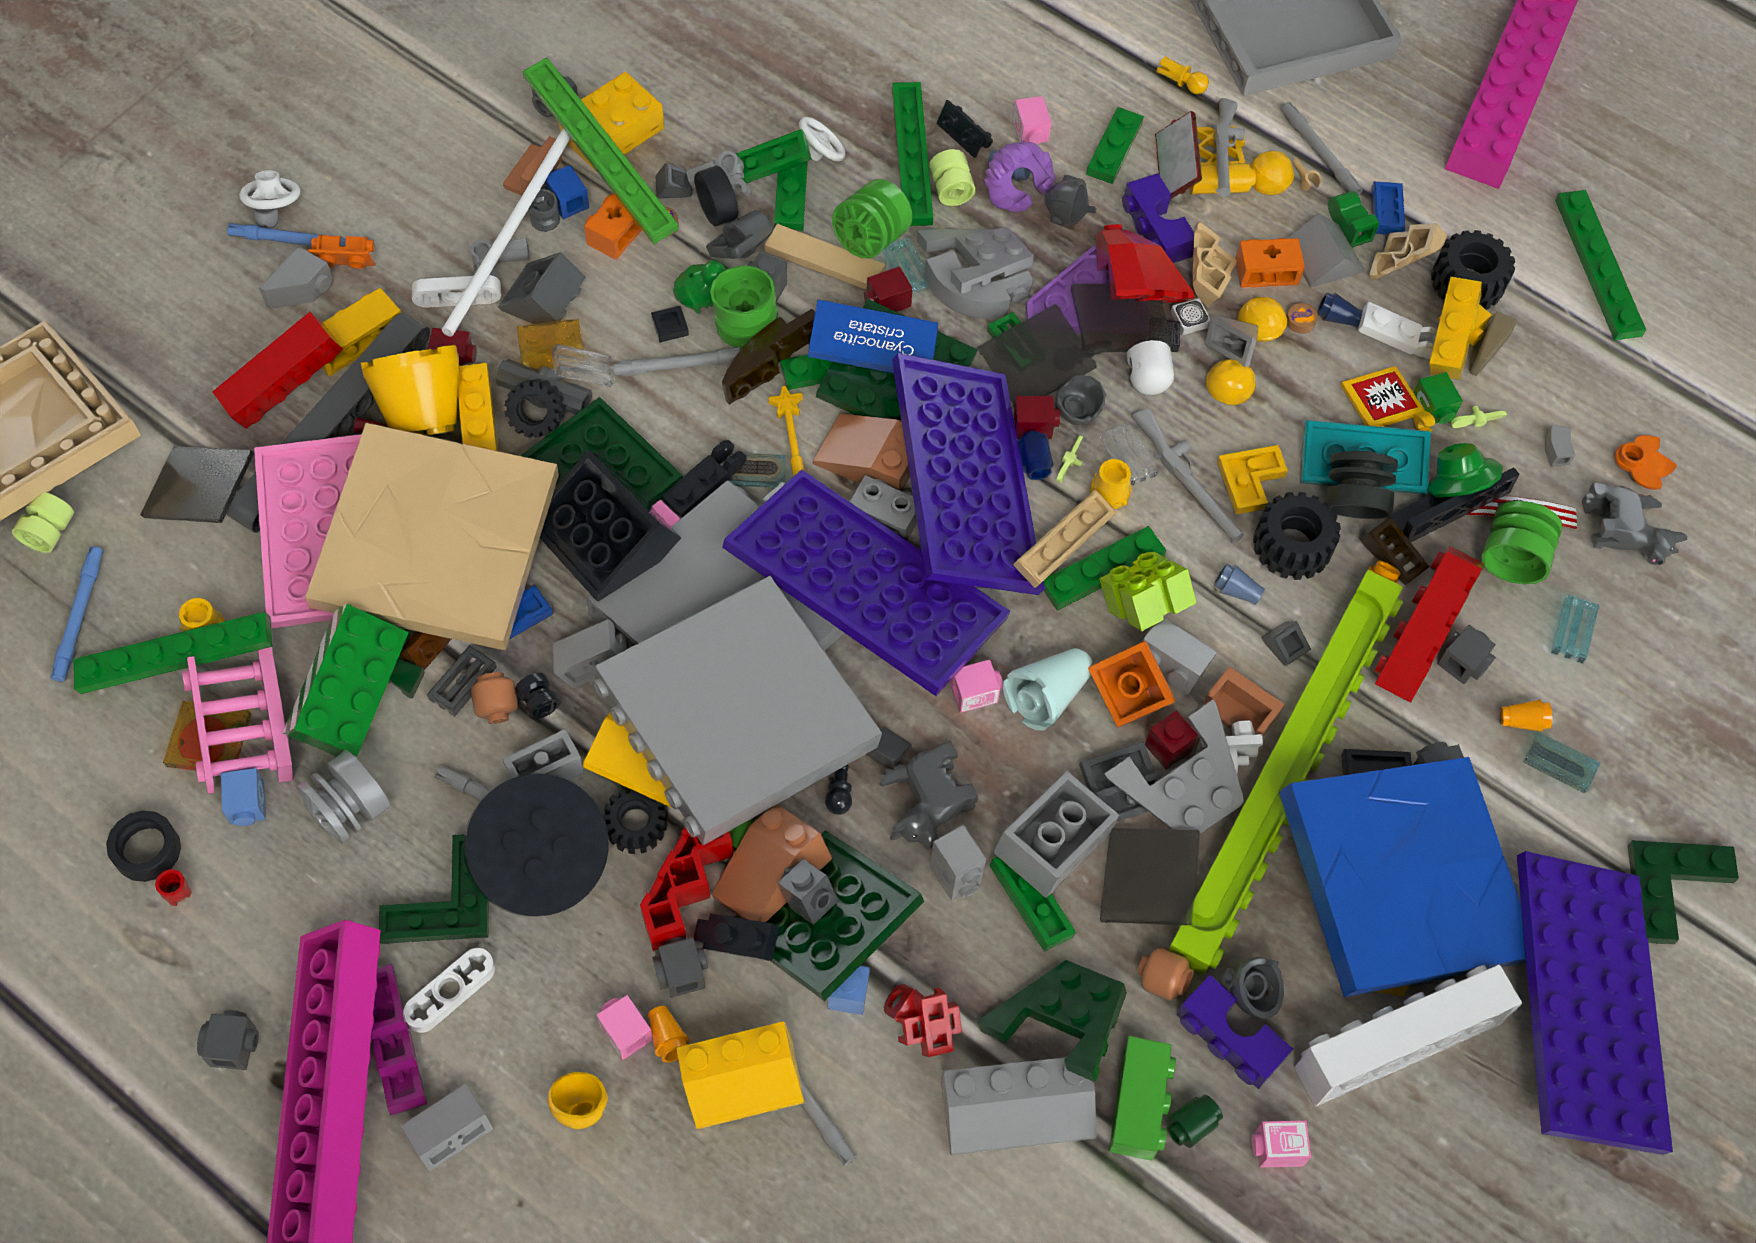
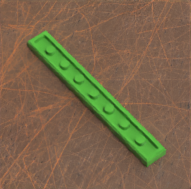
M546 57L523 70L525 80L653 245L679 230L674 218L551 61Z

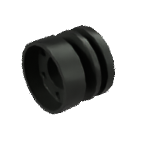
M1344 451L1330 456V466L1334 469L1329 471V479L1342 483L1327 488L1326 503L1330 505V512L1335 511L1338 516L1358 519H1383L1393 516L1395 494L1381 487L1391 486L1396 483V475L1392 473L1397 471V459L1370 451Z

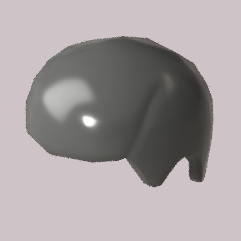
M1075 375L1059 389L1055 400L1056 408H1059L1060 416L1071 424L1086 425L1092 422L1103 410L1106 393L1101 383L1093 377Z

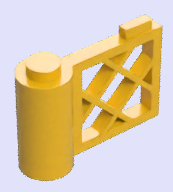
M1192 127L1193 138L1202 140L1199 145L1194 143L1195 156L1199 155L1208 161L1196 163L1197 178L1188 182L1190 195L1219 194L1216 192L1218 188L1216 154L1204 149L1208 145L1216 148L1214 143L1215 130L1211 127ZM1244 138L1243 141L1236 140L1233 148L1228 147V155L1236 159V161H1229L1230 193H1248L1250 188L1255 186V170L1251 169L1248 163H1245L1241 148L1245 145Z

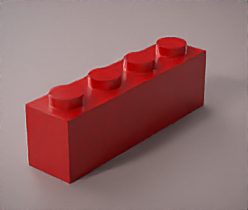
M308 312L213 390L212 393L229 416L247 429L252 424L260 421L262 416L276 404L283 402L287 395L298 386L306 383L325 364L332 362L343 348L325 324L313 313Z

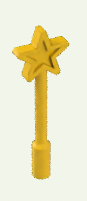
M782 386L780 396H771L768 398V402L770 405L777 407V418L785 415L792 455L790 463L794 477L801 469L805 471L803 459L799 455L793 415H800V409L797 404L803 400V394H790L786 386Z

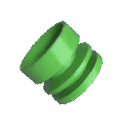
M873 179L866 183L853 195L837 205L832 217L835 235L842 246L851 254L868 259L880 254L883 249L905 234L912 224V210L906 196L895 184L884 179Z
M743 265L729 268L720 273L713 281L710 293L715 324L719 337L725 343L735 348H743L759 331L778 318L773 279L767 272L757 267Z
M1518 500L1502 504L1494 514L1490 535L1482 552L1481 558L1482 562L1485 563L1484 567L1499 579L1511 583L1527 585L1545 580L1551 571L1555 557L1554 551L1558 546L1559 537L1562 533V521L1556 513L1534 502Z

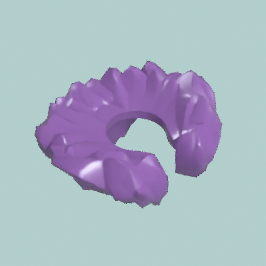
M1022 140L1021 143L1006 144L1005 147L993 154V160L989 162V169L985 171L987 177L984 179V183L989 189L988 193L990 194L989 199L991 203L997 208L1007 209L1011 212L1025 211L1028 207L1032 206L1031 195L1017 190L1012 184V174L1018 168L1030 170L1034 179V187L1040 193L1046 194L1055 185L1056 175L1053 172V163L1048 152H1043L1033 142L1027 143Z

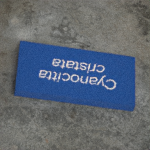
M818 299L807 357L894 373L892 359L897 353L933 360L938 323Z

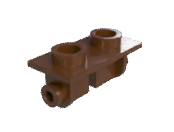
M416 631L404 643L400 656L407 662H410L412 659L415 665L423 667L425 670L452 639Z

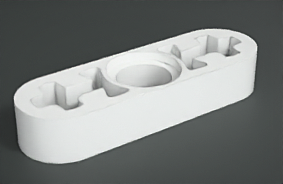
M489 275L471 305L491 304L499 301L501 298L500 280L495 276ZM473 276L416 280L412 284V302L417 306L425 308L456 306ZM452 290H460V291H463V292H457V293H456V292H451V291H452Z
M483 948L468 950L406 1003L403 1010L409 1028L418 1033L430 1031L488 982L495 972V964L491 954ZM474 960L479 963L484 961L485 970L482 972L478 970L472 971L471 962ZM459 971H462L464 976L467 975L470 982L467 986L463 978L457 974ZM449 981L458 983L460 990L455 997L445 999L440 996V988L444 983ZM431 995H434L437 1003L442 1006L439 1010H437L435 1004L432 1005L429 998ZM430 1007L426 1011L428 1015L426 1020L423 1021L420 1018L414 1020L416 1018L414 1011L417 1008L424 1011Z

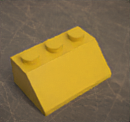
M610 712L605 717L584 760L583 767L671 807L664 793L665 787L660 780L655 781L651 777L646 767L647 760L642 753L637 754L633 750L628 740V731L624 725L618 726Z
M784 1021L677 1047L682 1082L697 1129L805 1103L791 1032Z

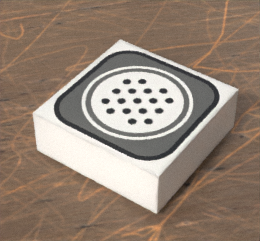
M1200 298L1173 305L1171 308L1174 320L1180 322V332L1182 335L1209 328L1211 320Z

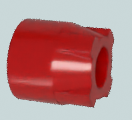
M166 870L157 877L155 882L156 890L170 905L177 906L178 902L183 901L186 897L190 898L191 890L188 887V882L178 870ZM179 886L176 891L170 893L172 888Z

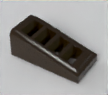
M1392 517L1387 518L1359 539L1378 560L1387 562L1399 570L1400 575L1398 579L1404 585L1410 583L1430 567ZM1382 534L1387 538L1384 541L1379 537ZM1391 543L1396 547L1392 551L1387 547ZM1400 553L1406 556L1401 561L1396 559V556ZM1411 561L1415 566L1406 572L1403 567Z

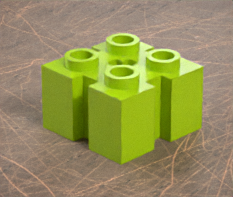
M1154 551L1138 556L1137 560L1132 562L1133 566L1130 568L1128 566H1118L1113 568L1109 574L1099 578L1109 613L1121 620L1127 617L1128 624L1140 631L1163 621V616L1170 612L1177 614L1197 603L1188 569L1175 562L1168 561L1167 558Z

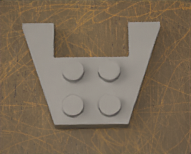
M1010 229L917 230V242L926 252L956 248L972 266L951 270V282L961 294L971 291V285L978 282L981 286L991 283V277L1002 273L1003 277H1007L1033 266L1034 255Z
M1210 700L1186 717L1205 745V748L1151 785L1146 782L1130 757L1125 758L1102 774L1106 780L1125 792L1128 797L1147 809L1154 817L1185 841H1191L1245 803L1218 708L1214 700Z

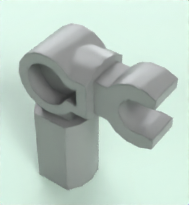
M732 151L723 152L718 157V161L711 160L686 170L688 181L691 187L695 189V174L718 165L726 173L734 193L737 188L742 187L743 193L746 196L750 195V187L742 179L744 178V163Z
M527 239L510 240L498 259L499 263L528 260ZM477 240L470 247L475 270L473 276L492 246L489 241ZM492 269L489 275L496 277V273Z

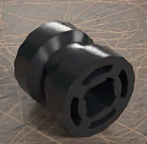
M543 673L530 674L520 680L515 687L516 694L520 700L525 701L526 712L533 720H538L552 714L560 705L555 692L549 690V681Z

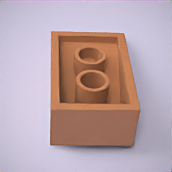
M840 413L815 455L813 464L859 484L866 475L873 479H881L889 486L903 491L910 478L902 421Z
M776 804L767 809L749 826L711 895L715 900L742 919L767 922L787 902L778 884L784 875V870L787 867L796 866L802 859L818 870H821L832 860V857L820 832Z

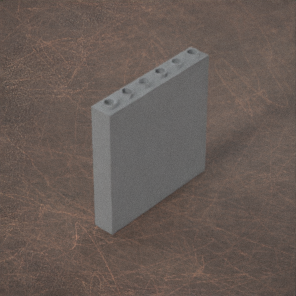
M1190 0L1242 96L1393 59L1401 42L1399 31L1395 29L1387 11L1383 9L1378 0Z
M727 480L672 526L681 536V539L660 563L600 601L595 600L589 595L587 597L588 614L598 623L607 619L612 621L615 628V638L616 635L623 633L626 640V648L629 649L765 579L764 576L722 548L724 539L760 506L750 499L748 493L743 488L736 487ZM779 588L824 652L845 634Z
M771 576L595 666V678L592 681L595 692L600 699L606 698L611 706L610 712L618 726L624 725L629 733L628 740L633 750L637 754H643L647 760L646 767L649 774L655 781H661L666 789L664 793L668 803L673 809L678 808L684 816L683 823L691 837L697 836L702 845L711 842L878 748L882 735L878 726Z

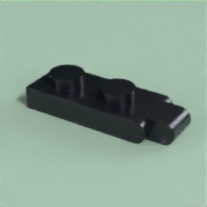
M710 913L709 920L697 919L693 938L695 941L703 942V949L772 962L780 926Z

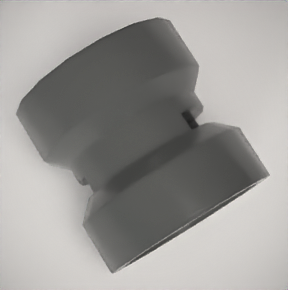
M540 189L529 207L530 221L536 230L547 232L555 229L560 223L558 201L553 192Z

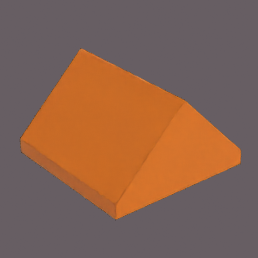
M1146 641L1131 645L1088 667L1117 728L1176 701Z

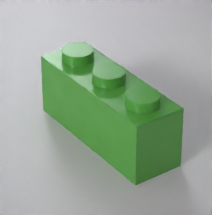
M1128 1036L1122 1052L1109 1152L1152 1161L1158 1150H1164L1167 1129L1161 1128L1162 1115H1168L1171 1104V1093L1166 1092L1167 1078L1173 1079L1176 1065V1057L1170 1056L1172 1044Z

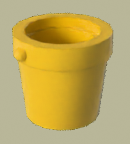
M1118 459L1105 461L1100 466L1098 472L1094 474L1090 494L1096 490L1113 509L1126 506L1132 490L1129 466Z
M192 598L186 601L179 610L180 629L182 632L225 621L222 614L210 602L202 598Z

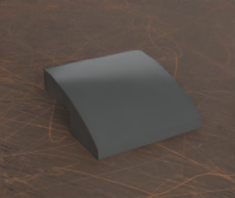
M1144 741L1079 763L1088 789L1120 815L1117 821L1148 812V810L1128 797L1125 792L1113 783L1106 780L1102 774L1125 758L1130 757L1149 785L1160 779L1159 772H1154Z

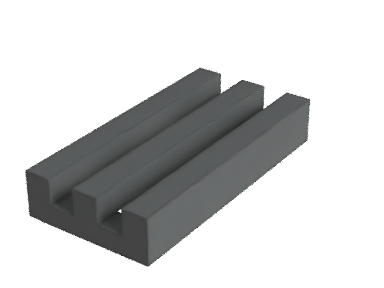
M469 645L428 692V700L438 703L440 708L443 710L447 709L455 717L470 700L471 687L477 682V677L493 673L497 668L496 662ZM474 657L476 660L466 670V672L462 673V675L456 680V683L448 691V693L444 697H442L441 694Z

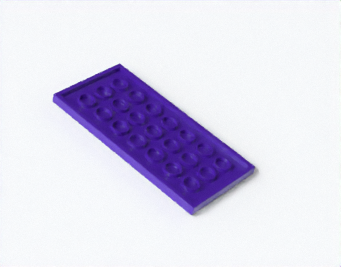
M897 353L892 359L926 579L1039 595L1045 590L1044 581L1034 588L1013 565L1036 544V537L1006 375Z
M802 469L723 541V549L765 578L771 576L779 588L935 696L941 692L1000 628L1010 614V610L974 586L927 580L922 551Z
M1528 851L1518 854L1517 866L1541 1134L1660 1155L1672 1153L1673 1147L1648 938H1646L1641 896L1642 889L1639 876Z

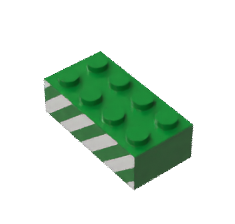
M349 604L336 609L283 730V734L334 756H338L344 750H348L357 757L409 632Z

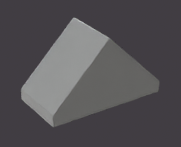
M1212 316L1204 344L1232 360H1237L1242 366L1249 367L1257 340L1258 325L1220 316Z

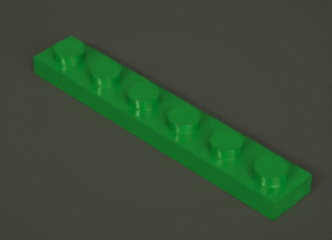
M921 82L892 83L900 190L910 203L912 210L911 226L933 225V207Z
M1579 190L1559 193L1555 202L1614 341L1642 337L1646 331L1645 325L1587 191Z
M264 611L73 659L74 690L84 694L188 668L187 657L194 656L195 665L197 666L273 647L271 617Z

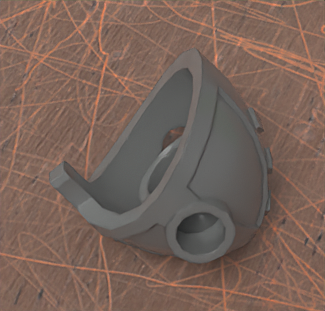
M1064 175L1063 180L1054 185L1045 194L1046 205L1052 215L1050 222L1054 224L1074 226L1087 213H1096L1097 208L1089 206L1086 183L1083 179Z
M1255 957L1240 964L1236 969L1229 968L1224 972L1222 983L1225 987L1230 988V993L1237 998L1236 1004L1242 1012L1259 1018H1271L1278 1013L1284 997V983L1281 971L1278 968V961ZM1272 986L1273 992L1269 995V989Z

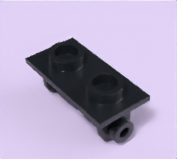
M946 100L936 124L971 156L976 158L981 147L987 149L992 145L991 133L984 131L979 125H976L963 112L962 107L955 106L949 100Z

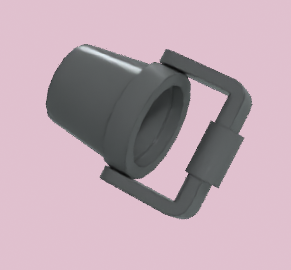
M751 211L727 223L723 228V233L706 245L710 257L747 258L772 233L771 224L760 211Z

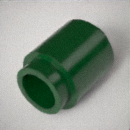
M1204 1094L1200 1098L1194 1097L1168 1117L1169 1126L1167 1131L1177 1145H1185L1191 1148L1219 1126L1218 1122L1223 1119V1114L1217 1103L1210 1096Z

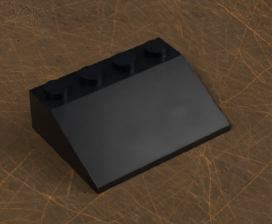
M588 450L555 487L540 539L595 600L600 601L660 563L678 543L681 536L609 462Z

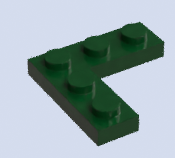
M464 834L452 835L451 901L379 905L380 944L489 937V901L478 891L468 874L463 852Z
M1632 840L1627 845L1631 874L1639 876L1648 943L1674 945L1679 941L1671 880L1734 883L1739 879L1734 846Z

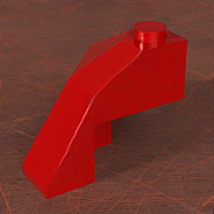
M1121 224L1105 225L1104 230L1096 234L1097 270H1109L1111 300L1135 299V302L1158 301V304L1182 303L1194 299L1193 290L1160 245L1129 230H1122Z

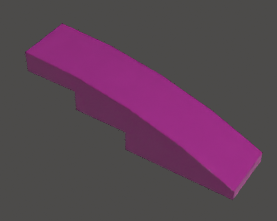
M389 964L377 968V989L374 998V1024L371 1031V1040L377 1069L382 1079L387 1108L390 1115H395L425 1105L427 1100L412 1036L403 1011L404 1005L393 965Z

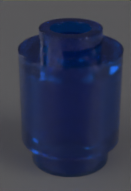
M1029 431L1023 434L1022 438L1017 442L1023 472L1031 480H1040L1050 476L1054 463L1047 435L1039 431Z

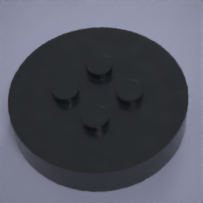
M549 774L518 776L501 783L491 790L473 810L465 829L463 842L465 865L478 891L498 908L512 914L529 917L557 914L582 901L599 881L607 862L609 847L606 823L594 800L573 782Z

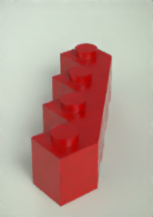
M1451 546L1448 547L1445 554L1440 551L1438 552L1430 567L1435 570L1427 588L1420 585L1412 600V603L1417 606L1408 622L1403 619L1401 620L1393 635L1398 641L1389 657L1382 655L1374 670L1375 673L1379 674L1375 685L1410 703L1412 702L1485 563Z
M684 826L680 839L673 851L671 850L657 874L656 881L640 904L642 918L653 951L659 950L658 947L665 945V942L672 938L685 937L687 939L679 908L710 899L709 883L703 866L733 856L732 839L729 831L702 845L698 837H691Z

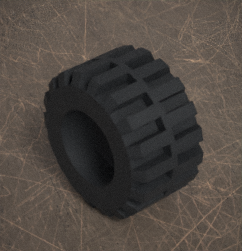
M1469 230L1462 231L1461 235L1456 233L1451 236L1450 240H1446L1432 269L1431 280L1434 281L1432 284L1434 290H1439L1438 296L1441 299H1445L1450 277L1482 282V290L1479 304L1487 310L1491 305L1495 306L1500 298H1502L1515 272V258L1510 256L1512 251L1509 247L1503 246L1504 242L1500 238L1496 240L1490 233L1485 235L1479 230H1474V233H1470ZM1467 268L1472 269V270H1475V271H1477L1478 273L1472 272V271L1468 270Z
M1287 492L1284 498L1278 495L1273 499L1272 503L1269 502L1261 514L1253 536V543H1256L1254 551L1256 555H1261L1259 558L1261 564H1268L1270 572L1273 574L1276 571L1280 572V577L1285 579L1288 578V575L1293 576L1294 580H1301L1303 575L1308 579L1314 577L1316 572H1322L1335 551L1340 539L1339 532L1341 530L1340 523L1336 522L1338 516L1335 511H1329L1330 505L1328 503H1320L1318 501L1319 497L1315 495L1312 498L1307 497L1305 492H1299L1296 496H1294L1293 492ZM1283 530H1298L1304 533L1311 542H1296L1288 538Z

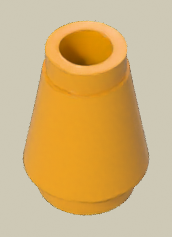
M1541 699L1501 706V725L1543 732V729H1551L1550 702H1542Z
M667 1006L655 1007L647 1015L655 1054L661 1057L665 1063L677 1061V1047L688 1045L689 1038Z

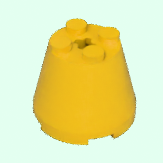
M456 345L438 347L435 350L427 349L373 359V362L360 363L363 377L389 428L425 435L424 430H426L427 436L455 431L454 424H457L459 368Z

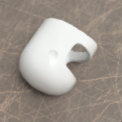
M1154 340L1145 341L1134 345L1126 352L1128 365L1132 368L1130 380L1135 390L1144 395H1156L1169 389L1174 381V368L1170 347L1166 343Z

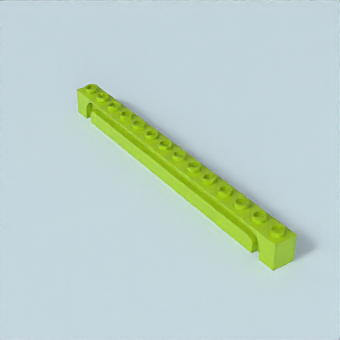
M1367 570L1169 948V951L1186 957L1189 961L1190 969H1193L1195 973L1204 976L1209 966L1216 969L1225 952L1224 949L1219 947L1223 938L1226 937L1231 940L1240 922L1234 918L1238 909L1240 908L1245 911L1255 893L1249 890L1253 879L1260 883L1269 866L1268 863L1263 861L1267 852L1275 854L1283 838L1282 835L1278 834V831L1282 824L1287 827L1289 826L1279 792L1291 783L1309 781L1306 779L1309 770L1317 771L1325 754L1319 752L1323 743L1330 746L1338 730L1337 727L1333 726L1336 717L1343 720L1352 703L1346 699L1349 692L1357 693L1365 677L1360 674L1362 667L1369 668L1378 652L1372 648L1375 641L1383 642L1390 628V625L1385 623L1388 616L1395 618L1403 603V600L1398 598L1403 586L1370 570Z

